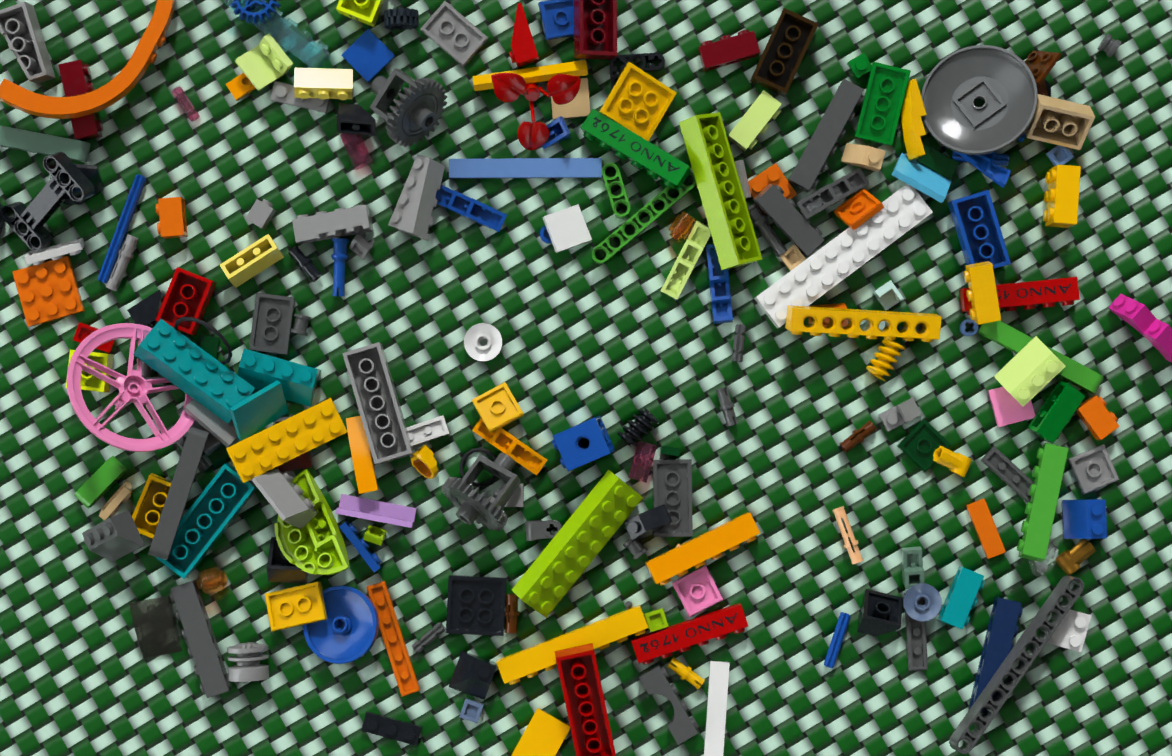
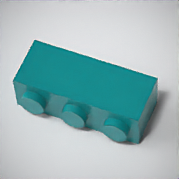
M959 566L938 619L960 629H963L964 626L966 627L970 620L968 614L977 603L978 590L981 591L984 586V576Z

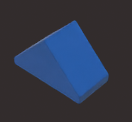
M562 116L546 125L549 129V138L542 147L547 149L571 137Z

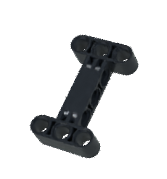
M57 152L44 157L43 166L52 178L28 207L22 202H15L4 206L1 210L3 219L33 251H38L52 244V235L43 225L68 196L73 201L79 202L92 197L95 192L93 184L64 152Z

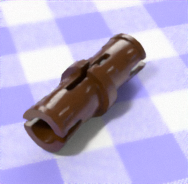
M869 420L857 431H852V435L839 444L848 453L859 443L862 444L864 439L876 431L877 428Z
M506 594L505 633H517V616H519L518 596L516 594Z

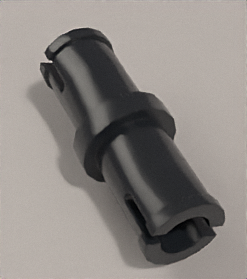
M298 246L293 247L288 252L299 265L298 268L303 270L312 282L317 281L322 276L311 263L312 260L307 258Z

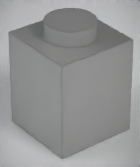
M257 199L245 219L265 230L276 212L272 208L274 204L265 199L263 201Z

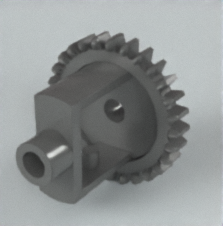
M393 69L388 79L384 76H378L372 82L371 91L377 96L369 108L388 124L386 125L387 134L394 142L400 146L406 147L408 145L412 147L413 143L417 145L419 140L423 142L424 136L429 137V131H435L434 125H439L438 119L443 118L440 114L446 111L443 108L447 105V102L444 101L447 98L445 95L446 90L434 79L421 78L420 80H414L400 69ZM404 82H407L409 87H403L405 94L398 93ZM397 93L400 96V100L394 99ZM392 101L396 103V106H390ZM389 107L393 110L392 113H386Z
M500 453L495 461L492 462L479 455L462 479L450 477L445 481L441 488L442 492L445 494V497L449 498L448 501L453 503V506L459 508L456 516L468 525H472L476 521L477 524L481 523L483 527H488L494 531L503 529L508 518L502 509L521 484L518 475L511 472L516 463L510 456ZM482 470L507 482L501 492H494L493 497L495 500L493 503L490 502L491 496L485 498V492L478 493L479 487L475 490L472 489L474 481Z

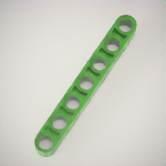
M690 172L688 177L693 179L691 186H686L683 183L680 189L673 188L679 193L677 198H671L668 195V191L671 188L666 187L596 246L592 251L593 261L599 265L606 263L696 186L694 173ZM656 201H661L664 204V209L658 211L654 208L653 204ZM641 214L649 215L650 220L647 223H642L639 220ZM625 227H634L635 233L633 235L625 234ZM617 238L621 244L619 247L613 248L610 245V240ZM602 250L605 252L606 257L603 260H598L595 257V253Z
M1001 321L982 324L978 331L980 335L1016 354L1033 339ZM1048 347L1066 366L1057 376L1091 394L1096 393L1104 378L1102 375Z

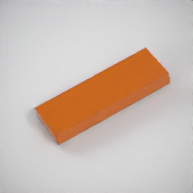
M985 498L967 504L966 508L986 558L990 559L1005 553V548Z

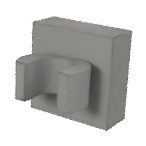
M365 233L361 236L357 234L349 246L363 260L368 256L374 243L373 239L370 242L364 239L366 237Z

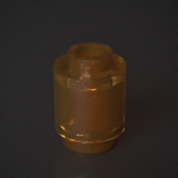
M682 212L681 215L678 214L668 229L671 232L670 236L677 241L680 239L685 240L694 226L695 219L685 212Z

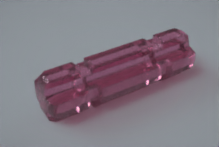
M180 86L174 88L172 93L175 98H178L177 101L184 112L187 113L189 120L192 122L196 121L200 115L194 110V106L187 95H184L185 92Z

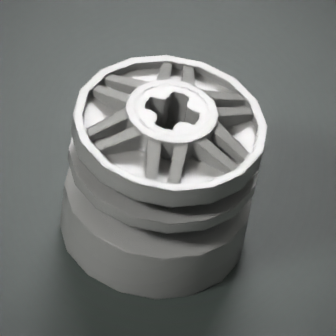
M248 642L227 647V653H236V655L227 657L228 661L237 662V665L228 668V681L250 682L269 679V665L260 664V660L269 658L268 654H260V652L268 651V645Z

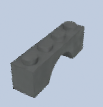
M659 664L640 674L639 679L649 695H663L672 703L674 713L672 720L668 724V729L679 745L698 734L696 728L699 726L694 717L690 718L686 711L689 708L685 701L678 699L677 694H679V691L675 684L670 685L667 680L670 676L665 667L660 668Z

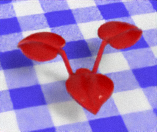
M515 73L491 75L494 92L499 100L514 102L520 94L525 95V98L529 101L532 122L521 123L517 131L520 144L529 151L539 148L549 138V129L543 122L535 123L533 101L540 97L541 92L547 97L552 96L554 103L558 105L567 104L576 97L581 83L580 76L558 74L549 79L547 83L548 92H546L542 87H538L537 83L526 84L525 79Z

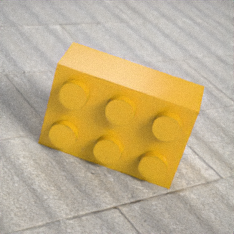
M1056 165L1049 169V172H1046L1045 183H1048V189L1044 194V202H1047L1046 210L1043 212L1045 226L1069 228L1077 224L1081 166Z

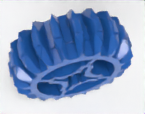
M231 0L234 2L230 4L232 8H236L233 11L235 15L240 14V20L246 18V22L249 24L253 19L255 25L258 24V19L263 24L265 23V17L272 20L270 14L277 15L278 13L274 8H281V5L276 2L281 0H270L269 4L265 0H261V2L247 0L244 9L241 5V0ZM256 7L264 8L262 11L259 12H250L251 10L253 11Z

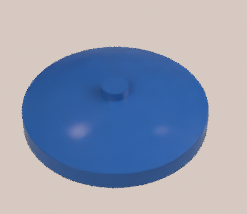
M348 586L327 588L322 591L327 620L303 625L306 642L313 653L327 662L336 664L354 662L368 653L376 641L379 630L377 610L371 599L356 588Z

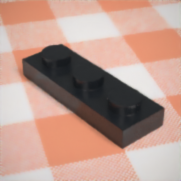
M367 711L361 731L417 746L422 726Z

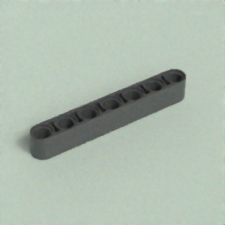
M190 427L148 555L168 560L208 439L209 432L194 427Z

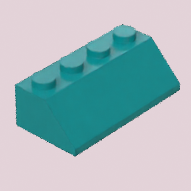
M248 349L243 350L238 368V376L255 388L254 391L258 392L278 380L282 385L285 400L310 407L321 372L320 369Z

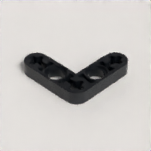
M660 53L617 55L611 59V90L614 87V81L621 75L617 74V67L613 66L616 60H620V63L624 64L620 67V73L623 72L627 63H632L635 58L642 60L643 65L640 69L644 72H657L664 67L665 59ZM657 57L658 61L662 62L659 63L658 67H655L652 63L648 64L649 68H645V58H648V62L654 61V58Z

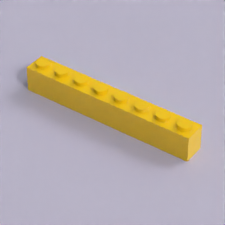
M637 605L498 659L496 664L504 684L509 682L510 685L520 682V678L526 675L528 678L538 675L539 670L545 668V671L556 668L557 662L554 651L590 643L593 644L594 649L599 647V650L610 647L609 643L617 641V643L628 640L627 636L635 634V636L644 634L646 633L645 629L649 627L640 605Z

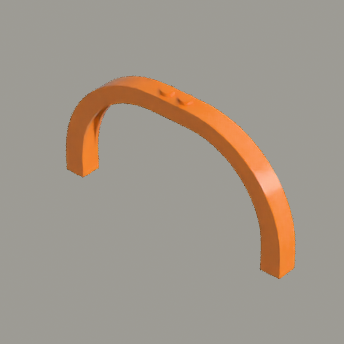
M157 0L151 21L132 57L122 71L104 86L78 96L52 97L34 93L9 80L3 79L0 85V101L25 113L52 119H69L91 115L115 104L135 87L150 63L153 64L157 58L156 51L164 45L166 40L165 34L174 13L175 0Z

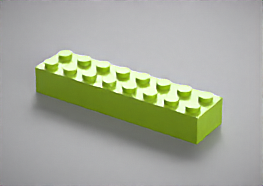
M720 112L695 115L679 122L721 270L744 266L762 260Z
M608 469L512 588V591L523 602L547 618L643 497Z

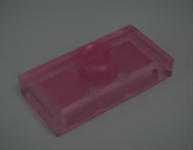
M638 441L628 478L647 483L657 448L656 445Z

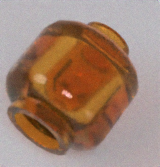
M219 567L204 569L197 578L198 588L202 589L206 594L222 591L227 584L226 573Z

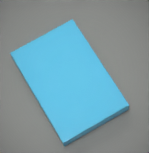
M903 153L899 156L892 172V176L940 203L946 198L951 184V180L915 160L909 161L908 156Z

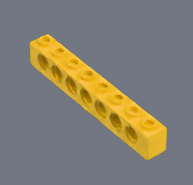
M787 305L785 328L794 335H803V332H810V335L813 336L829 333L828 336L840 337V334H847L849 338H859V335H866L868 339H877V336H884L886 340H896V337H903L905 341H914V338H921L923 342H933V339H940L942 317L937 314ZM811 317L810 324L805 326V318ZM829 318V324L823 327V320ZM848 319V325L842 328V321ZM863 320H866V321H867L866 327L863 328V329H861V328H860L861 322H862ZM885 321V327L879 330V324ZM901 322H903V323H904L903 329L900 330V331H898V330H897L898 324L901 323ZM922 323V329L916 332V326Z

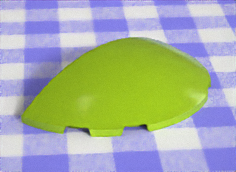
M305 469L292 482L302 488L304 491L303 496L313 502L315 505L313 508L318 514L302 529L283 521L278 515L277 523L274 524L278 546L285 558L304 572L314 575H332L349 569L350 566L341 531L319 486L309 470Z

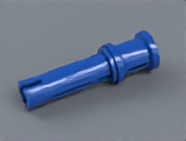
M332 238V242H334V251L331 255L332 260H334L332 296H338V289L339 296H345V260L349 258V255H347L349 239Z

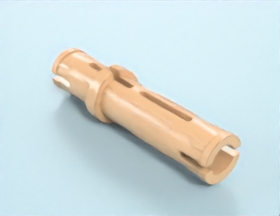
M844 506L833 509L832 511L845 543L843 546L844 549L847 548L851 563L856 564L863 561L857 545L859 542L854 537ZM841 518H843L845 527H846L847 532H848L847 534H846V531H845V528H844V526H843V523H842ZM848 537H850L852 546H853L854 551H855L854 553H853V550H852V547H851V545H850V542H849Z

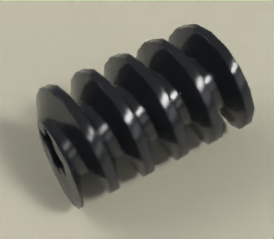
M646 408L645 411L638 409L640 416L632 415L635 421L628 420L629 427L622 426L624 433L616 432L629 446L631 444L637 446L636 439L643 440L641 433L648 435L646 428L654 429L652 422L659 424V421Z

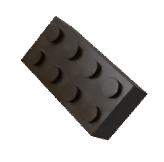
M783 8L750 82L785 97L818 27V23Z

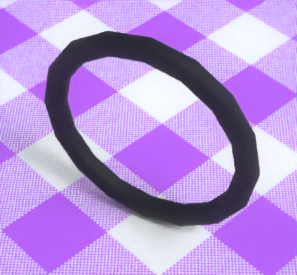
M473 448L466 452L459 466L462 478L465 475L464 462L470 454L479 451L490 455L493 461L496 459L495 455L484 448ZM493 475L484 483L474 482L473 486H487L495 480L496 476Z

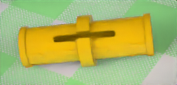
M675 657L667 665V668L677 673L680 679H685L696 689H699L700 685L705 681L704 678L693 672L691 667H686Z

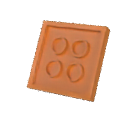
M69 256L12 272L28 327L85 311Z

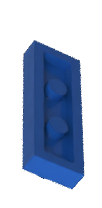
M346 521L339 526L372 571L376 572L382 567L380 564L382 562L376 553L372 554L368 549L370 545L367 541L363 540V538L360 539L355 525L352 522L349 524Z

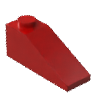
M522 3L517 4L511 42L512 51L509 52L512 63L516 62L517 67L539 61Z

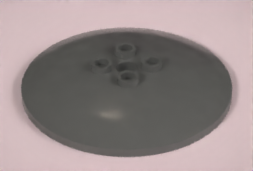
M975 45L959 49L942 59L929 73L921 93L927 114L923 117V120L931 135L950 150L968 155H983L999 151L1019 139L1034 118L1038 102V91L1034 76L1021 58L1006 49L991 45ZM978 99L985 101L982 107L974 105Z

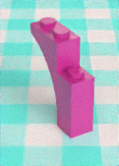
M1120 294L1108 307L1111 312L1136 329L1167 361L1172 363V328L1168 324L1156 319L1144 304Z

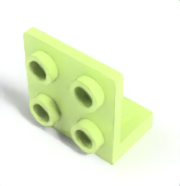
M270 33L262 38L259 45L235 60V63L258 91L285 75L293 65L292 61Z

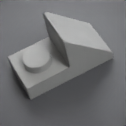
M912 397L878 415L886 431H890L921 415V412Z

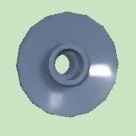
M918 583L906 591L903 598V606L906 613L912 619L928 621L939 613L942 607V598L933 586L927 583ZM920 598H924L925 600L924 604L922 605L918 604V600Z

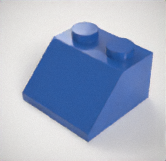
M1062 500L1063 538H1107L1106 500Z

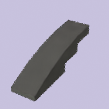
M859 167L796 204L807 220L868 186L870 183Z

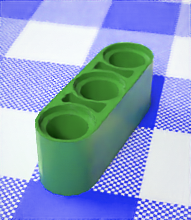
M608 163L602 169V177L613 213L617 218L623 219L629 215L630 204L618 166L614 163ZM608 168H613L616 171V175L608 177L605 171ZM618 186L622 192L620 195L615 196L611 193V188ZM623 204L626 206L627 211L624 214H619L616 211V207Z
M114 456L110 457L77 490L74 496L89 509L123 476L127 468Z

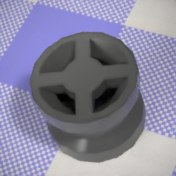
M1108 33L1097 49L1104 51L1110 58L1120 46L1121 41L1114 40L1112 35Z

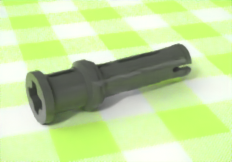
M756 203L748 207L753 227L759 229L776 256L779 257L785 253L787 249L768 223V216L762 213Z

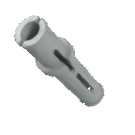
M127 234L122 249H119V256L106 288L118 291L130 259L134 257L133 252L139 238Z

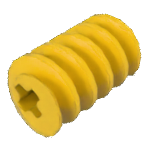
M883 339L882 343L884 346H878V350L881 353H874L877 360L871 359L870 363L873 366H867L866 369L875 377L885 381L883 375L890 376L886 370L894 369L890 363L898 362L894 357L902 356L898 350H905L906 348L893 340Z

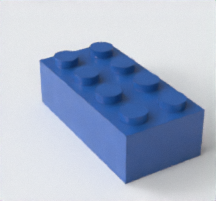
M989 190L950 201L948 206L966 265L989 261L993 264V269L1011 264Z

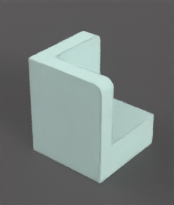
M891 280L873 292L884 310L890 309L904 299Z

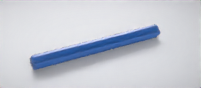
M137 174L134 178L98 276V281L108 283L115 266L119 249L121 250L146 182V177Z

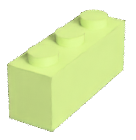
M763 90L727 138L743 151H746L748 148L752 149L758 142L755 138L759 133L763 135L770 125L767 123L770 119L773 118L775 120L780 114L781 110L779 108L782 104Z

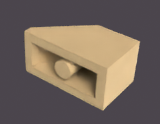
M846 143L841 162L878 172L881 170L886 151L866 145Z

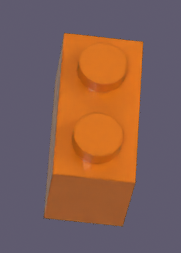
M182 197L158 199V204H156V214L159 215L160 223H157L158 234H161V237L164 239L188 237L185 199Z
M1094 395L1085 400L1075 412L1094 438L1102 440L1120 426L1117 423L1118 419L1115 414L1109 413L1105 406L1107 404L1103 398Z

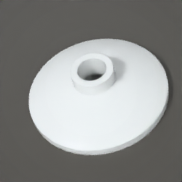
M479 323L467 331L464 337V347L468 355L473 359L489 361L499 354L502 348V337L494 326L487 323ZM482 339L487 340L486 346L480 345Z

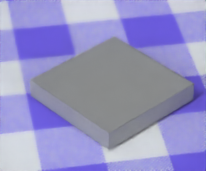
M1104 444L1067 459L1083 495L1119 480Z

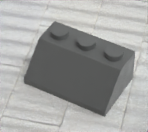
M129 510L112 516L82 533L84 542L91 552L113 562L145 546Z

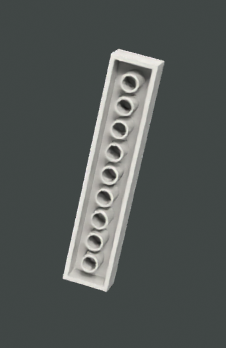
M908 184L903 186L882 202L884 208L854 231L850 227L754 298L777 329L786 323L787 305L809 306L933 213L914 187Z

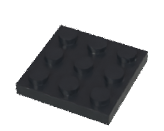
M449 575L446 633L504 636L507 578Z

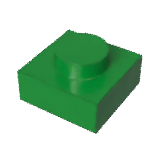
M865 53L847 62L856 79L871 71L872 65Z

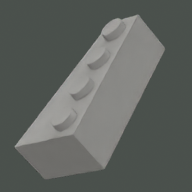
M22 2L0 10V33L5 37L10 50L17 57V61L28 80L40 84L56 78L34 6L27 2Z
M356 205L347 209L338 208L328 213L327 211L316 212V215L308 216V214L296 216L297 219L292 220L297 244L374 231L370 209L367 205Z

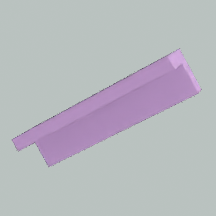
M341 494L339 507L336 509V514L409 528L414 527L417 508L346 494Z

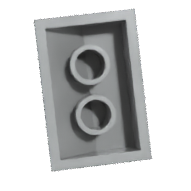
M275 469L252 479L253 483L283 521L302 529L318 514L313 508L315 506L313 502L303 496L304 491L300 486L292 482L293 477L287 471L282 472L279 469Z

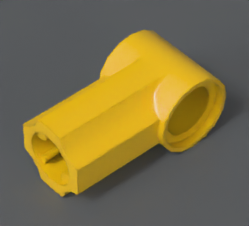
M939 446L933 454V461L949 468V471L965 477L973 461L943 446Z

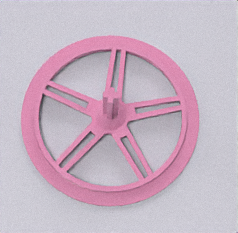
M134 323L108 325L87 336L71 357L67 371V390L76 415L83 425L97 438L122 450L149 452L165 448L178 441L190 429L195 420L183 410L176 424L168 431L166 430L147 394L179 388L175 385L153 388L152 384L169 383L170 381L166 378L144 379L142 377V361L138 358L137 370H133L136 339L138 340L139 346L153 329ZM131 339L127 376L87 357L94 349L108 341ZM87 365H90V366H92V367H94V368H96V369H98V370H100V371H102V372H104V373H106V374H109V375L115 377L116 380H114V379H112V378H110V377H108V376L102 374L101 372H99V371H97V370H95V369H93V368H91V367H89V366H87ZM82 370L119 389V394L96 419L88 410L82 396L80 384ZM185 393L184 408H185V407L190 403V401L193 399L192 397H190V396L187 395L186 393ZM129 402H132L143 416L155 437L147 439L127 438L111 432L105 426ZM115 405L116 410L100 424L98 421ZM143 405H146L148 411L150 412L151 416L153 417V419H154L155 423L157 424L158 428L160 429L161 433H160L159 430L157 429L156 425L154 424V422H153L152 419L150 418L149 414L147 413V411L145 410V408L143 407Z

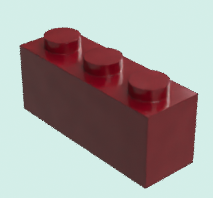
M748 29L738 32L737 36H722L719 38L720 41L713 43L712 40L705 41L698 47L704 72L760 55L755 32H749Z

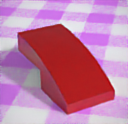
M79 322L73 341L81 343L98 328ZM114 340L108 341L96 349L110 353Z

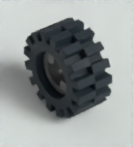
M393 8L384 11V28L411 30L412 28L416 29L419 27L418 10Z

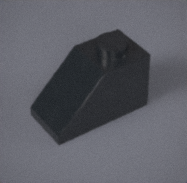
M340 103L337 114V133L376 136V121L359 104Z
M158 290L127 311L136 324L153 328L156 322H158L155 320L166 294L163 290Z
M664 504L636 515L625 522L624 525L631 540H642L673 521Z

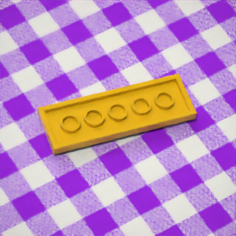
M329 398L226 448V451L242 483H245L347 433V430L332 399Z

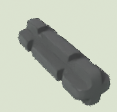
M741 324L735 326L736 335H734V353H732V361L742 362L743 359L742 351L744 350L746 326Z
M438 622L434 629L431 628L420 638V641L417 640L412 645L413 649L417 653L421 652L424 646H428L438 637V634H442L445 631L444 625Z

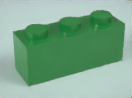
M1059 381L1028 426V429L1041 439L1053 444L1060 437L1065 425L1070 422L1076 409L1081 406L1085 395L1069 383Z

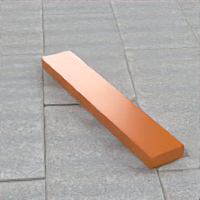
M382 581L367 586L369 597L378 613L379 628L401 696L418 692L420 687L386 582Z

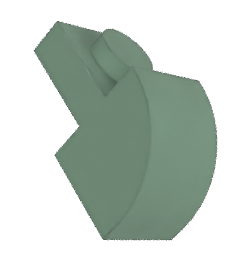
M921 546L902 548L901 572L905 590L918 583H925Z

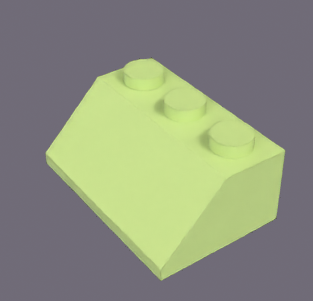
M1035 336L994 377L1024 407L1066 366Z

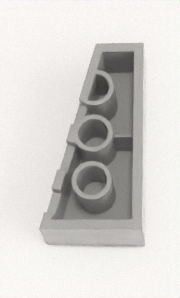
M417 154L389 221V226L409 235L429 240L430 234L427 232L429 225H432L433 222L431 214L433 207H436L437 204L436 192L440 190L445 169L444 165L431 158Z

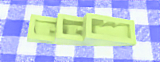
M696 221L661 292L675 299L679 298L711 235L709 226Z

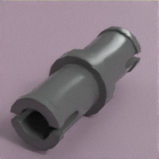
M728 387L717 389L716 392L721 405L719 408L720 411H723L726 426L738 424L733 409L735 405L731 402Z

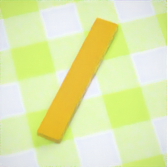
M586 60L476 75L473 76L474 91L494 89L491 75L498 73L518 74L525 79L526 84L549 81L551 77L558 74L585 76L588 75Z

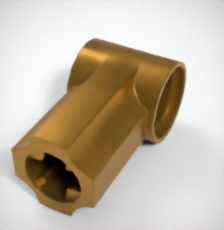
M1082 539L1070 550L1061 553L1055 561L1066 575L1069 576L1078 570L1081 566L1080 564L1096 550L1087 539Z

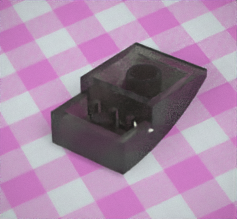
M170 595L129 603L143 658L182 651L176 614L173 612Z

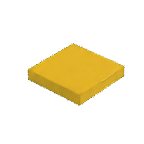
M506 382L472 399L473 405L490 434L524 416Z

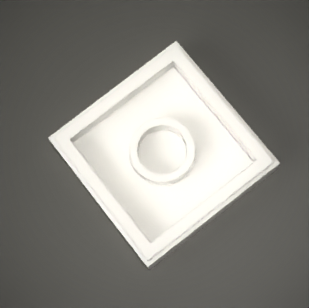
M579 204L542 217L556 253L592 240Z

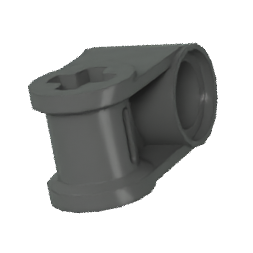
M557 520L525 521L526 541L554 538L562 528V524ZM552 524H554V527L558 528V530L555 531L554 534L552 531H549V527H551Z

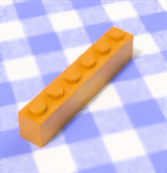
M747 512L645 562L654 583H660L662 586L671 581L670 578L675 575L680 577L687 574V569L693 566L696 569L705 565V560L709 558L715 560L723 556L722 552L729 549L731 552L739 548V544L744 541L749 543L756 540V535L760 534V531L751 513Z

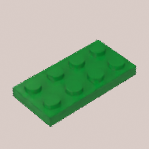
M877 62L872 63L854 137L892 146L910 70Z

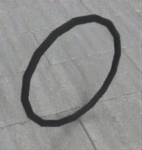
M181 317L176 320L174 329L179 331L178 326L182 321H193L212 330L222 340L228 351L227 359L219 362L225 365L231 361L232 351L229 343L213 326L194 317Z

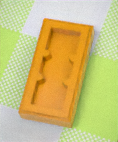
M244 73L226 83L236 101L256 89Z

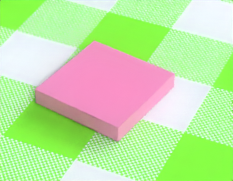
M1003 386L988 390L997 427L1035 417L1031 400L1023 407Z
M706 565L672 582L689 617L723 600Z

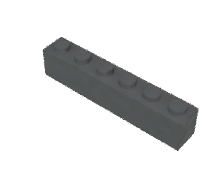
M846 79L842 80L788 179L789 183L806 192L810 188L814 190L819 181L816 178L819 172H824L828 165L825 162L828 155L832 156L837 148L834 145L838 138L841 140L846 131L843 127L846 122H851L855 115V112H853L855 105L859 106L864 98V95H862L863 88Z
M193 580L170 588V599L177 607L176 617L183 625L182 635L185 640H188L190 646L188 647V653L191 658H194L196 664L194 665V671L197 677L200 676L202 682L200 684L202 694H206V697L210 698L230 691L232 686L230 681H228V674L197 581Z

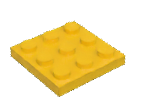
M628 62L599 112L649 141L677 92L631 62Z

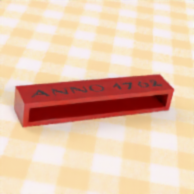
M1077 277L996 285L999 309L1005 308V312L1016 311L1017 307L1024 306V310L1035 309L1036 305L1043 304V308L1054 307L1055 303L1062 302V306L1074 305V301L1080 300ZM969 288L959 289L961 312H967V315H970L972 304L967 298V290Z
M737 603L633 638L631 642L638 663L643 662V665L654 662L653 658L659 656L662 659L672 656L674 651L679 650L681 653L690 650L692 645L703 646L708 644L710 639L716 638V640L726 638L727 633L733 631L734 634L744 632L745 627H748L742 605Z

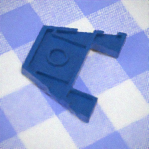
M1025 133L1017 141L1023 142ZM996 152L983 155L958 153L1000 187H1005L1011 170L992 163Z

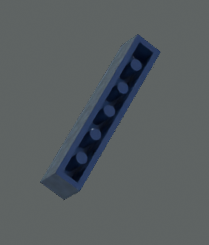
M997 596L994 598L969 709L1014 647L1012 641L1013 637H1016L1018 633L1017 620L1021 618L1023 612L1020 602ZM997 692L993 693L992 699L996 698ZM983 708L982 711H981V713L984 714L985 711H986V708Z

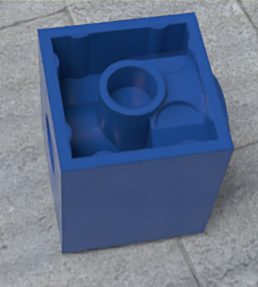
M601 416L553 435V446L556 451L559 450L562 456L560 462L563 468H567L568 471L615 451ZM583 438L588 439L589 447L583 444Z

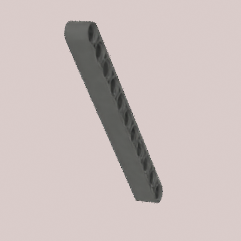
M1066 575L1059 581L951 735L949 744L952 749L962 754H967L973 749L1082 593L1084 583L1081 579ZM1073 581L1074 586L1070 589V583ZM1062 597L1063 602L1059 605V599ZM1049 613H1052V617L1048 621V615ZM1040 628L1041 633L1037 636V630ZM1029 644L1030 649L1026 652V646ZM1017 660H1019V664L1015 668L1014 664ZM1005 676H1008V680L1004 684L1003 679ZM997 692L996 698L992 699L993 693ZM986 708L985 713L981 716L982 709ZM974 723L975 727L970 731V726ZM963 739V745L959 747V742Z

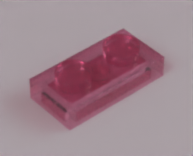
M340 134L355 170L373 163L361 135Z

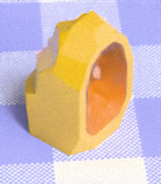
M425 444L410 459L412 465L420 474L428 479H433L438 475L439 469L437 461L433 456V451Z

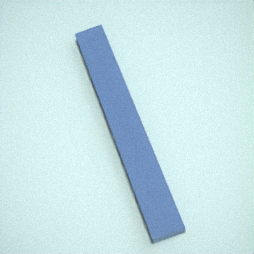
M602 158L449 159V179L602 178Z

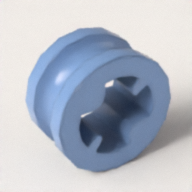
M966 319L960 324V332L964 336H972L978 331V324L974 320ZM966 323H967V324H970V323L973 324V326H972V330H973V331H972V332H970V331L966 332V331H965V329H966L965 324H966Z

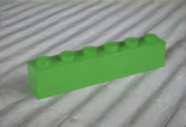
M1045 443L1042 447L1038 448L1036 458L1039 459L1038 466L1035 465L1032 476L1035 477V480L1029 489L1031 499L1030 503L1027 502L1025 508L1027 518L1021 526L1023 537L1017 545V551H1020L1018 557L1037 562H1043L1046 559L1068 448Z

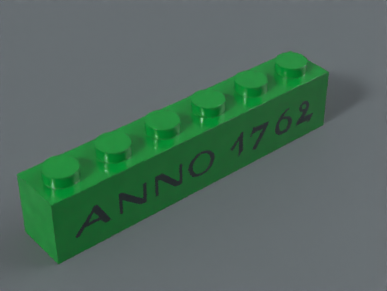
M595 109L591 110L580 127L584 137L590 141L597 140L600 142L599 145L607 151L609 149L614 150L617 157L622 160L629 159L632 161L631 165L639 170L644 168L648 171L647 174L656 180L659 177L664 180L663 184L671 189L674 187L680 189L691 172L689 165Z

